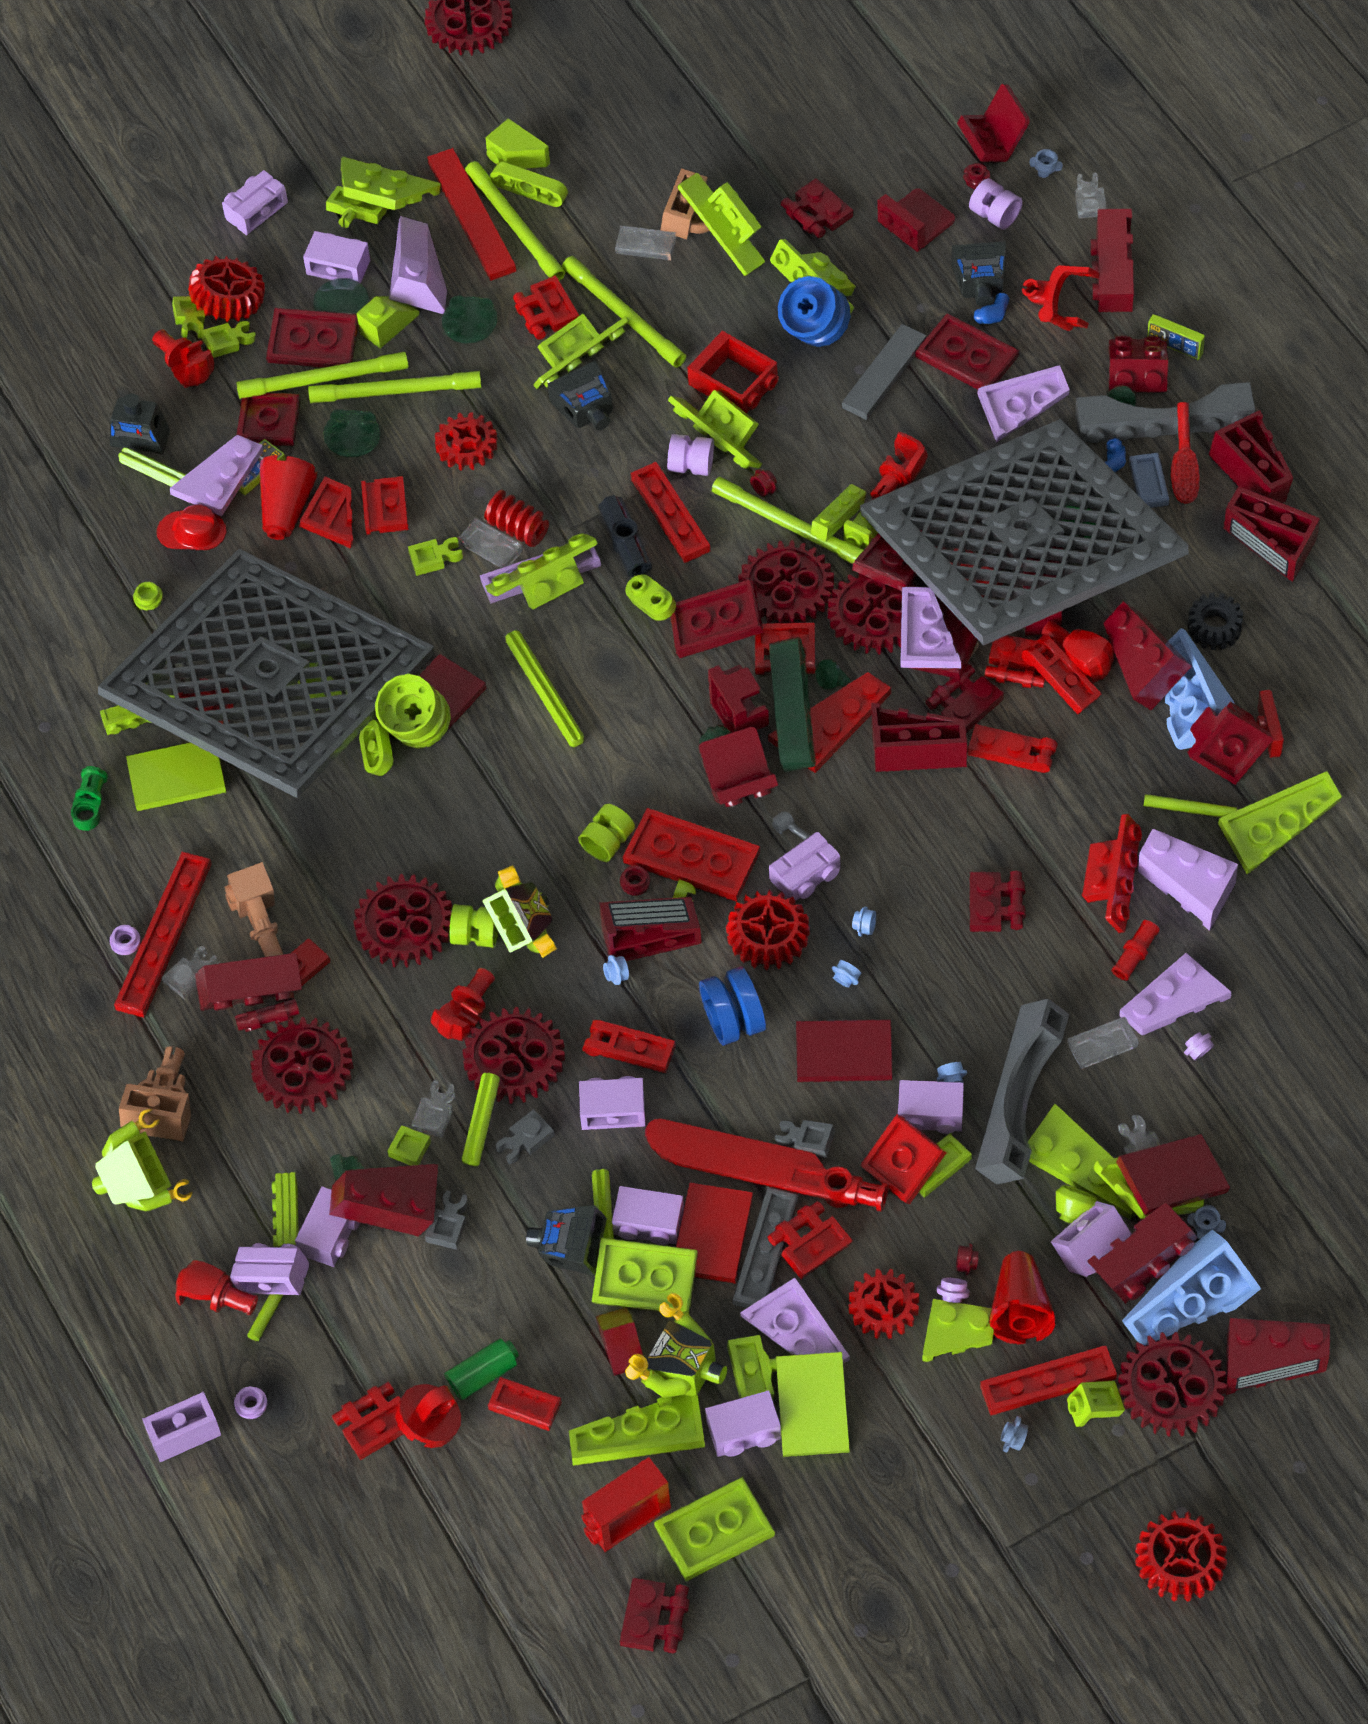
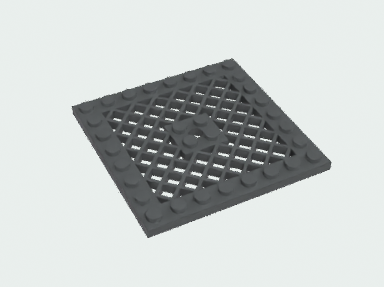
M1061 419L860 505L861 515L983 646L1189 554L1188 544ZM1040 461L1053 462V464L1040 463ZM1016 472H1023V473H1028V475L1015 474V473H1016ZM1036 474L1048 475V477H1039V476H1035V475H1036ZM1056 476L1069 478V480L1056 479ZM991 483H999V484H1003V486L990 485V484H991ZM1011 485H1016V486H1024V487H1023V488H1015V487H1010V486H1011ZM1031 487H1033V488H1042V489H1044V490H1043V491H1040V490H1032ZM1051 490L1064 491V493L1051 492ZM1072 492H1075V493H1084L1085 495H1084V496H1082V495H1074V494H1071V493H1072ZM965 494H975L978 497L965 496ZM986 496H992V497H999V498H998V499H990V498H985V497H986ZM1006 498L1017 499L1019 501H1007ZM1047 503L1059 504V507H1057V506H1049V505H1046V504H1047ZM941 504H943V505H951V506H953V507H952V508L940 507V505H941ZM1067 506L1080 507V509L1067 508ZM961 507H967V508H973V510H965V509H960V508H961ZM1087 508L1101 509V510H1100V512H1099V511H1090V510H1087ZM981 509L992 510L993 513L981 512ZM915 515L926 516L927 519L915 518ZM935 518L948 519V521L935 520ZM1062 519L1075 520V523L1064 522ZM955 521H967L968 524L956 523ZM1083 521H1084V522H1092V523H1096V525H1089V524H1082V523H1083ZM1103 524L1117 525V527H1106ZM930 531H933V532H941V533H943V534H942V535L930 534ZM950 534L963 535V538L950 536ZM1078 535L1091 536V539L1079 538ZM971 536H974V537H982V538H984V539H983V540H979V539H970V538H971ZM1099 538H1107V539H1112V541H1104V540H1098V539H1099ZM1119 540L1132 541L1133 544L1120 543ZM1053 546L1066 548V550L1052 548ZM945 548H956L958 551L945 550ZM1073 549L1087 550V552L1073 551ZM966 550L979 551V552H978V554H976V553H968V552H966ZM1094 551H1097V552H1105V553H1108V554H1107V555L1094 554ZM986 553H997L999 556L986 555ZM1028 557H1029V558H1037V559H1041V560H1040V561H1033V560H1027V558H1028ZM1048 560L1062 561V562H1061V564L1049 563ZM1069 562H1070V563H1078V564H1082V567H1081V566L1068 565V564H1069ZM961 564H969V565H974V566H973V568H972V567H964V566H960V565H961ZM981 566L994 567V570L981 569ZM1002 569L1015 570V572H1005ZM1023 571H1026V572H1034V573H1036V574H1035V575H1029V574H1022V572H1023ZM1043 574H1050V575H1057V576H1056V578H1053V577H1045V576H1043ZM976 580L990 581V582H989V584L976 583ZM997 582L1010 584V586L997 585ZM1018 585L1031 586V588H1030V589H1024V588H1017V586H1018ZM992 596L1005 598V600H995L991 598Z
M238 549L98 686V695L298 798L376 716L375 702L378 692L384 684L399 675H415L434 655V646ZM257 593V597L242 598V595ZM281 606L280 610L267 611L266 607ZM260 608L261 612L246 613L248 609ZM240 611V614L225 616V612ZM305 618L306 622L291 623L292 619ZM285 621V624L270 625V622ZM264 623L265 626L250 628L249 624ZM243 625L244 628L230 631L228 627ZM222 628L223 630L222 632L208 633L207 629ZM330 630V634L316 636L315 632ZM309 633L310 637L295 638L294 634ZM288 635L289 639L274 641V637ZM234 641H247V644L232 646ZM226 642L225 647L211 648V644ZM354 643L355 647L340 648V644ZM205 645V649L190 651L191 646ZM322 646H334V649L321 651L319 650V647ZM313 648V652L299 653L298 649ZM379 655V659L365 661L367 656ZM228 657L230 660L228 662L215 663L214 659ZM358 658L359 662L344 663V659ZM208 660L209 664L194 666L193 664L194 661ZM337 660L338 664L323 665L325 661ZM187 662L188 665L186 667L172 668V664ZM309 663H316L317 667H309ZM270 668L274 670L273 672H270V673H266V672H262V671H261V670H268V669H270ZM225 673L224 678H218L217 674ZM362 673L363 677L348 678L347 674ZM212 675V679L197 681L196 678L198 676ZM341 675L342 679L327 681L329 676ZM191 678V682L176 683L175 679ZM320 678L321 682L306 683L305 679ZM156 681H170V684L154 685ZM221 688H236L237 692L222 693ZM215 690L216 693L200 696V692ZM345 690L346 693L344 695L331 696L330 692ZM178 693H194L195 697L179 699ZM324 693L325 697L311 699L309 694ZM303 695L304 698L302 700L289 701L288 697ZM261 700V705L246 706V702ZM240 703V707L225 709L226 704ZM219 706V710L204 711L203 707ZM328 708L329 711L317 714L313 712L314 709ZM307 710L308 715L292 716V712ZM286 713L284 718L271 719L273 714ZM265 716V720L250 722L249 717ZM243 718L244 720L243 723L229 724L228 720ZM311 726V730L296 732V727ZM289 728L290 733L275 734L274 730ZM268 731L269 733L267 736H253L255 732ZM293 744L294 746L292 749L279 750L278 748L279 745Z

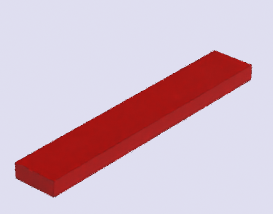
M451 148L428 156V164L438 183H441V188L490 281L516 272V265L454 149Z
M181 852L115 1001V1010L145 1018L212 865L211 859Z

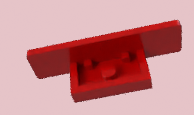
M1129 814L1121 815L1117 840L1090 844L1082 897L1088 903L1108 899L1105 918L1118 933L1126 931L1127 920L1130 917V898L1134 891L1133 879L1135 868L1138 865L1139 841L1142 839V831L1139 824Z

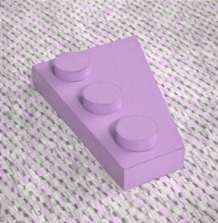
M1059 365L978 388L977 394L997 443L1068 396L1070 389Z
M236 435L170 487V495L194 505L206 506L213 513L222 516L263 453V445Z
M902 587L901 668H961L960 657L955 651L953 639L944 623L943 614L935 593L929 587Z
M1185 953L1121 1008L1119 1016L1143 1036L1176 1022V1018L1192 1011L1197 1013L1204 1010L1207 1005L1218 1000L1223 1002L1230 999L1231 991Z
M793 1278L740 1312L742 1318L792 1355L842 1352L843 1364L850 1360L849 1354L796 1278Z

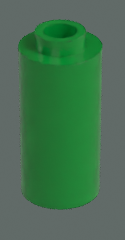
M499 1338L446 1371L444 1375L452 1391L462 1401L516 1367V1358L519 1357V1354L510 1340L504 1342Z

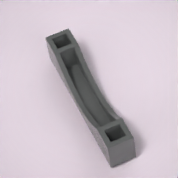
M1250 382L1222 384L1212 393L1189 403L1190 433L1215 432L1254 413L1255 406ZM1106 395L1078 397L1076 399L1078 434L1084 443H1097L1114 438L1128 440L1130 438L1178 435L1177 407L1155 409L1136 407L1116 401Z
M1050 999L1021 1005L975 1167L978 1172L996 1185L1024 1179L1032 1151L1028 1144L1025 1130L1028 1101L1043 1066L1062 1042L1069 1017L1066 1011Z

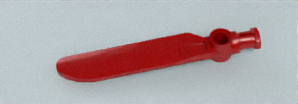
M654 1119L648 1123L645 1129V1138L650 1147L661 1158L681 1167L826 1199V1202L835 1208H842L847 1205L856 1206L860 1203L876 1207L877 1211L882 1212L886 1205L889 1191L888 1183L883 1182L881 1185L865 1182L862 1177L851 1175L846 1168L840 1166L827 1170L817 1156L808 1151L665 1119ZM836 1185L844 1186L841 1189H833Z

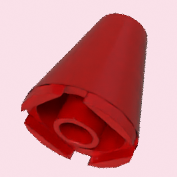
M278 455L264 457L260 463L262 529L269 538L283 540L292 534L317 480L318 471L314 472L315 467L305 460L287 456L286 461L277 460Z
M1014 1251L1004 1257L989 1318L993 1334L998 1339L1007 1343L1026 1344V1339L1036 1337L1037 1342L1049 1336L1055 1328V1314L1035 1259L1032 1255L1023 1251Z

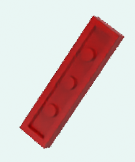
M657 462L630 473L631 481L684 563L711 552L709 542Z
M1105 1345L980 1381V1388L991 1416L1071 1393L1083 1382L1116 1380L1117 1373Z

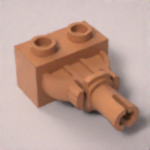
M681 168L665 207L660 231L687 240L689 233L701 234L710 230L678 189V185L695 174ZM700 175L707 184L708 177Z
M263 862L227 875L228 885L224 886L231 912L237 910L240 919L248 916L254 931L250 932L251 940L258 941L265 957L283 955L276 936L278 932L277 923L271 924L266 912L267 908L275 906L274 889Z
M170 1046L165 1049L162 1064L156 1070V1077L155 1071L150 1070L147 1079L138 1085L126 1084L119 1106L121 1127L130 1121H138L142 1111L153 1109V1111L145 1115L144 1120L146 1124L151 1125L154 1121L160 1119L159 1124L154 1128L141 1129L140 1134L146 1131L147 1136L178 1141L184 1140L191 1118L189 1093H185L184 1090L185 1077L181 1074L178 1076L182 1060L185 1056L182 1049L176 1047L174 1055H172L173 1047Z

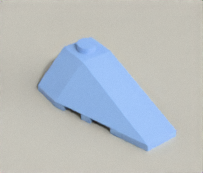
M1181 628L1168 641L1192 667L1165 695V703L1170 706L1167 728L1176 748L1180 750L1191 748L1196 742L1190 728L1207 707L1214 709L1218 716L1229 702L1234 703L1186 630Z
M1212 1229L1198 1240L1187 1254L1181 1256L1127 1314L1122 1322L1137 1342L1147 1345V1336H1151L1157 1341L1160 1339L1161 1332L1167 1337L1174 1334V1332H1178L1180 1328L1192 1323L1200 1324L1205 1322L1207 1317L1217 1313L1233 1311L1261 1290V1288L1229 1243Z

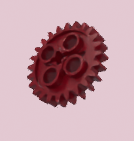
M429 0V8L425 9L426 17L424 19L427 35L432 37L433 43L439 42L440 49L448 46L450 54L455 49H458L460 56L464 54L465 50H469L470 55L473 56L476 49H479L482 54L485 53L484 47L486 46L495 49L494 41L503 43L502 36H508V28H512L513 15L509 0ZM465 2H470L473 31L471 35H468Z
M781 540L778 542V548H773L770 543H767L766 552L757 548L756 557L749 555L748 564H742V573L738 575L739 582L749 579L754 581L761 618L766 616L767 623H771L774 619L778 620V623H784V621L795 623L796 619H799L801 623H806L807 615L816 619V610L825 611V603H828V599L831 598L832 590L834 589V573L831 572V564L825 563V555L816 557L815 547L806 551V543H802L799 548H796L793 540L790 541L788 547H784Z
M860 573L859 578L849 574L847 583L839 581L838 589H833L832 598L828 599L827 618L830 619V629H835V637L843 636L844 645L853 642L854 651L858 650L861 646L865 647V654H868L871 648H875L877 654L881 655L882 648L884 647L892 653L894 644L901 648L902 591Z
M400 874L398 882H394L389 876L387 877L388 885L385 886L377 881V891L374 892L367 889L368 899L360 898V908L354 911L356 919L353 922L355 930H357L355 931L358 941H361L363 951L369 949L370 958H375L379 955L381 964H384L388 959H392L393 967L398 965L399 960H403L405 967L408 968L412 959H415L416 963L421 965V957L424 955L432 960V950L442 952L441 942H450V920L453 908L451 900H447L446 891L439 892L437 883L429 887L428 878L426 877L418 883L415 874L410 877L409 881H405L403 874ZM418 904H423V905H424V906L419 907V908H415V907H414L415 905H418ZM386 907H393L391 910H383ZM417 931H426L423 934H415ZM386 934H395L392 937H384Z
M518 1007L514 1008L513 1014H508L507 1010L502 1008V1016L497 1017L493 1012H490L491 1021L487 1022L480 1018L479 1024L481 1029L474 1027L470 1029L473 1038H465L467 1048L462 1050L463 1058L466 1059L463 1061L464 1069L468 1071V1080L474 1081L476 1090L479 1089L483 1073L497 1075L500 1078L496 1093L497 1102H500L505 1095L508 1096L510 1104H513L515 1096H520L524 1103L526 1102V1094L531 1093L533 1097L538 1098L537 1089L539 1088L548 1092L549 1085L547 1081L557 1083L556 1072H563L562 1061H565V1052L562 1051L565 1049L564 1041L560 1039L559 1029L553 1030L552 1020L543 1023V1014L541 1012L533 1018L530 1008L525 1011L524 1015L519 1013ZM513 1033L521 1034L519 1037H509ZM490 1052L498 1053L493 1057L486 1056ZM534 1053L542 1054V1056L537 1058L530 1057ZM511 1072L519 1073L515 1077L506 1076Z
M301 1017L300 1023L295 1025L294 1021L290 1018L286 1028L280 1023L276 1024L277 1033L269 1030L266 1031L268 1041L258 1040L260 1050L252 1051L254 1060L250 1062L251 1069L254 1071L251 1073L252 1079L256 1083L257 1092H263L266 1102L273 1099L274 1108L276 1109L284 1103L287 1113L292 1110L293 1106H297L299 1113L302 1114L304 1107L308 1105L312 1112H315L316 1103L319 1102L326 1108L328 1107L326 1098L331 1097L334 1100H338L336 1089L346 1091L347 1088L344 1080L352 1079L350 1069H353L354 1065L352 1059H350L353 1057L351 1047H348L346 1037L340 1038L341 1035L338 1028L331 1031L329 1022L319 1027L317 1018H314L311 1024H307L305 1017ZM306 1044H315L310 1048H303ZM280 1058H286V1059H287V1060H285L284 1062H281V1063H276V1062H275L276 1060H278V1059H280ZM323 1067L329 1068L327 1071L324 1072L317 1071ZM294 1082H301V1084L298 1086H289Z
M1161 1332L1158 1342L1151 1336H1147V1346L1145 1347L1137 1342L1135 1347L1136 1353L1128 1351L1126 1357L1128 1362L1121 1363L1120 1371L1124 1374H1119L1118 1384L1123 1385L1119 1387L1120 1397H1126L1123 1400L1124 1409L1133 1407L1130 1418L1136 1419L1141 1416L1142 1428L1146 1427L1149 1423L1154 1424V1434L1163 1427L1166 1430L1167 1437H1170L1173 1429H1177L1179 1434L1184 1436L1185 1427L1188 1426L1196 1433L1198 1421L1208 1426L1210 1420L1208 1415L1217 1417L1219 1410L1217 1406H1223L1224 1396L1221 1394L1226 1393L1227 1384L1222 1383L1225 1381L1226 1372L1218 1371L1221 1368V1360L1211 1361L1214 1350L1209 1349L1203 1352L1202 1340L1195 1345L1190 1344L1191 1335L1189 1334L1185 1337L1184 1341H1179L1177 1332H1174L1172 1340H1167L1166 1335ZM1158 1360H1162L1164 1362L1166 1370L1165 1368H1163L1160 1362H1158ZM1176 1360H1181L1185 1362L1187 1366L1182 1368L1176 1367L1172 1364V1362ZM1145 1373H1153L1158 1378L1154 1380H1147L1142 1375ZM1167 1375L1171 1383H1167ZM1197 1388L1202 1394L1191 1395L1187 1390ZM1179 1399H1181L1182 1403H1183L1187 1408H1182V1407H1181V1405H1180V1403H1179ZM1164 1400L1170 1402L1173 1406L1162 1408L1157 1403Z

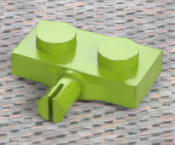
M337 186L326 201V210L342 215L338 222L341 227L345 225V228H348L355 218L378 224L388 210L385 207L343 196V187Z
M760 1335L728 1340L727 1348L739 1398L769 1390L773 1400L774 1390L771 1374L777 1371L776 1358L769 1359V1356L763 1350Z

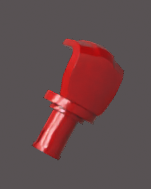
M164 329L154 334L152 338L154 342L152 343L166 353V365L171 368L174 377L184 388L198 386L208 380V377L214 371V359L209 349L204 352L201 350L202 340L194 343L187 338L175 340Z
M898 432L894 442L895 454L903 464H897L890 455H887L886 461L879 467L882 479L870 493L873 500L894 491L897 487L901 488L913 483L928 458L925 446L919 440L903 432Z
M1054 620L1049 621L1044 626L1041 633L1042 636H1049L1092 684L1103 680L1109 674L1114 662V649L1107 639L1096 633L1076 629L1070 633Z
M478 968L477 973L467 987L456 986L451 993L452 1000L443 1005L439 1010L434 1009L430 1022L440 1035L447 1039L464 1041L465 1038L470 1036V1029L476 1027L486 1008L482 996L491 983L494 982L495 977L491 972L484 968Z
M193 1260L186 1268H183L176 1280L175 1298L179 1305L183 1304L186 1297L196 1300H211L210 1309L214 1312H220L222 1308L228 1306L251 1316L258 1303L257 1295L234 1288L231 1278L226 1272L199 1260Z

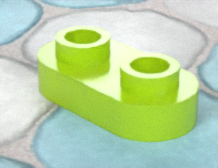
M641 574L634 576L627 583L625 591L630 601L652 619L658 621L665 620L674 613L676 602L671 593L651 577Z
M372 719L360 732L359 736L364 768L368 773L383 776L393 765L389 733L381 726L379 721Z

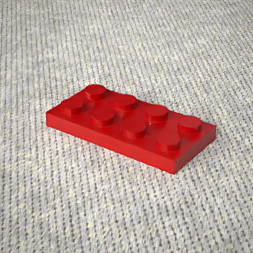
M647 808L623 855V863L631 866H640L646 871L675 881H679V879L686 881L695 888L737 902L760 854V846Z

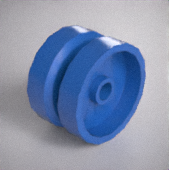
M813 276L801 277L790 283L781 294L778 303V318L783 328L807 345L816 347L827 346L840 339L846 331L851 317L850 305L845 295L823 279Z
M742 966L726 971L724 983L716 976L699 982V990L706 1015L720 1044L725 1046L738 1041L741 1034L740 1028L748 1036L766 1030L760 1000L748 973Z

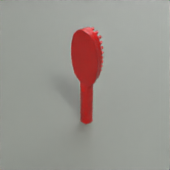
M1180 402L1177 404L1179 450L1172 459L1171 484L1175 498L1181 503L1189 504L1197 498L1200 474L1196 454L1190 448L1189 403Z

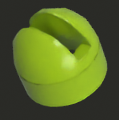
M679 879L673 898L686 897L688 893L696 895V890L692 884Z

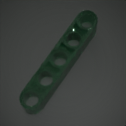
M797 637L770 643L769 652L778 747L782 768L786 773L814 767L816 760L806 660L801 638Z

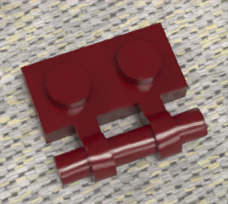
M817 178L795 192L796 201L793 202L790 198L786 197L780 204L791 219H797L808 234H814L817 238H822L825 235L826 230L823 226H826L833 232L853 218V209ZM809 211L814 216H809L806 212Z
M967 664L961 679L950 677V680L943 686H937L931 692L932 696L925 701L931 710H934L939 705L944 707L945 709L941 712V716L965 720L966 733L1004 700V692L983 676L974 683L969 680L975 673L974 668ZM959 688L963 693L954 699L950 695Z
M1017 870L1010 872V881L1008 883H1001V872H970V931L1001 932V921H1010V927L1013 930L1022 929L1023 919L1026 917V907L1023 905L1026 884L1022 881V872ZM1001 897H1010V905L1008 907H1001Z
M292 999L235 1015L234 1017L238 1030L245 1029V1032L260 1029L263 1027V1024L275 1021L277 1024L288 1021L290 1018L294 1019L293 1016L300 1013L296 1000Z
M632 1578L620 1637V1646L654 1651L656 1639L665 1640L663 1648L665 1652L676 1653L678 1642L683 1639L684 1629L682 1628L684 1613L688 1612L690 1604L689 1599H687L689 1587L681 1584L676 1585L674 1596L668 1597L665 1596L666 1583ZM662 1610L671 1612L667 1625H659Z

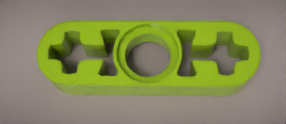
M505 162L497 163L490 174L492 182L497 187L553 207H560L568 195V189L560 181Z

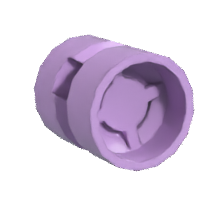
M987 178L974 190L969 202V208L983 218L988 217L990 223L1004 230L1018 217L1022 208V199L1009 190L1004 191L1000 184Z
M672 434L668 450V471L685 473L687 469H690L694 475L709 476L713 463L714 439L696 437L694 441H691L687 435Z

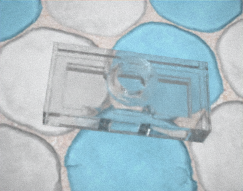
M620 226L615 246L616 254L671 260L676 241V232Z
M477 518L458 537L459 544L500 568L511 565L523 551L522 544Z
M1124 1016L1070 1037L1067 1044L1080 1069L1134 1049L1138 1047L1139 1041Z

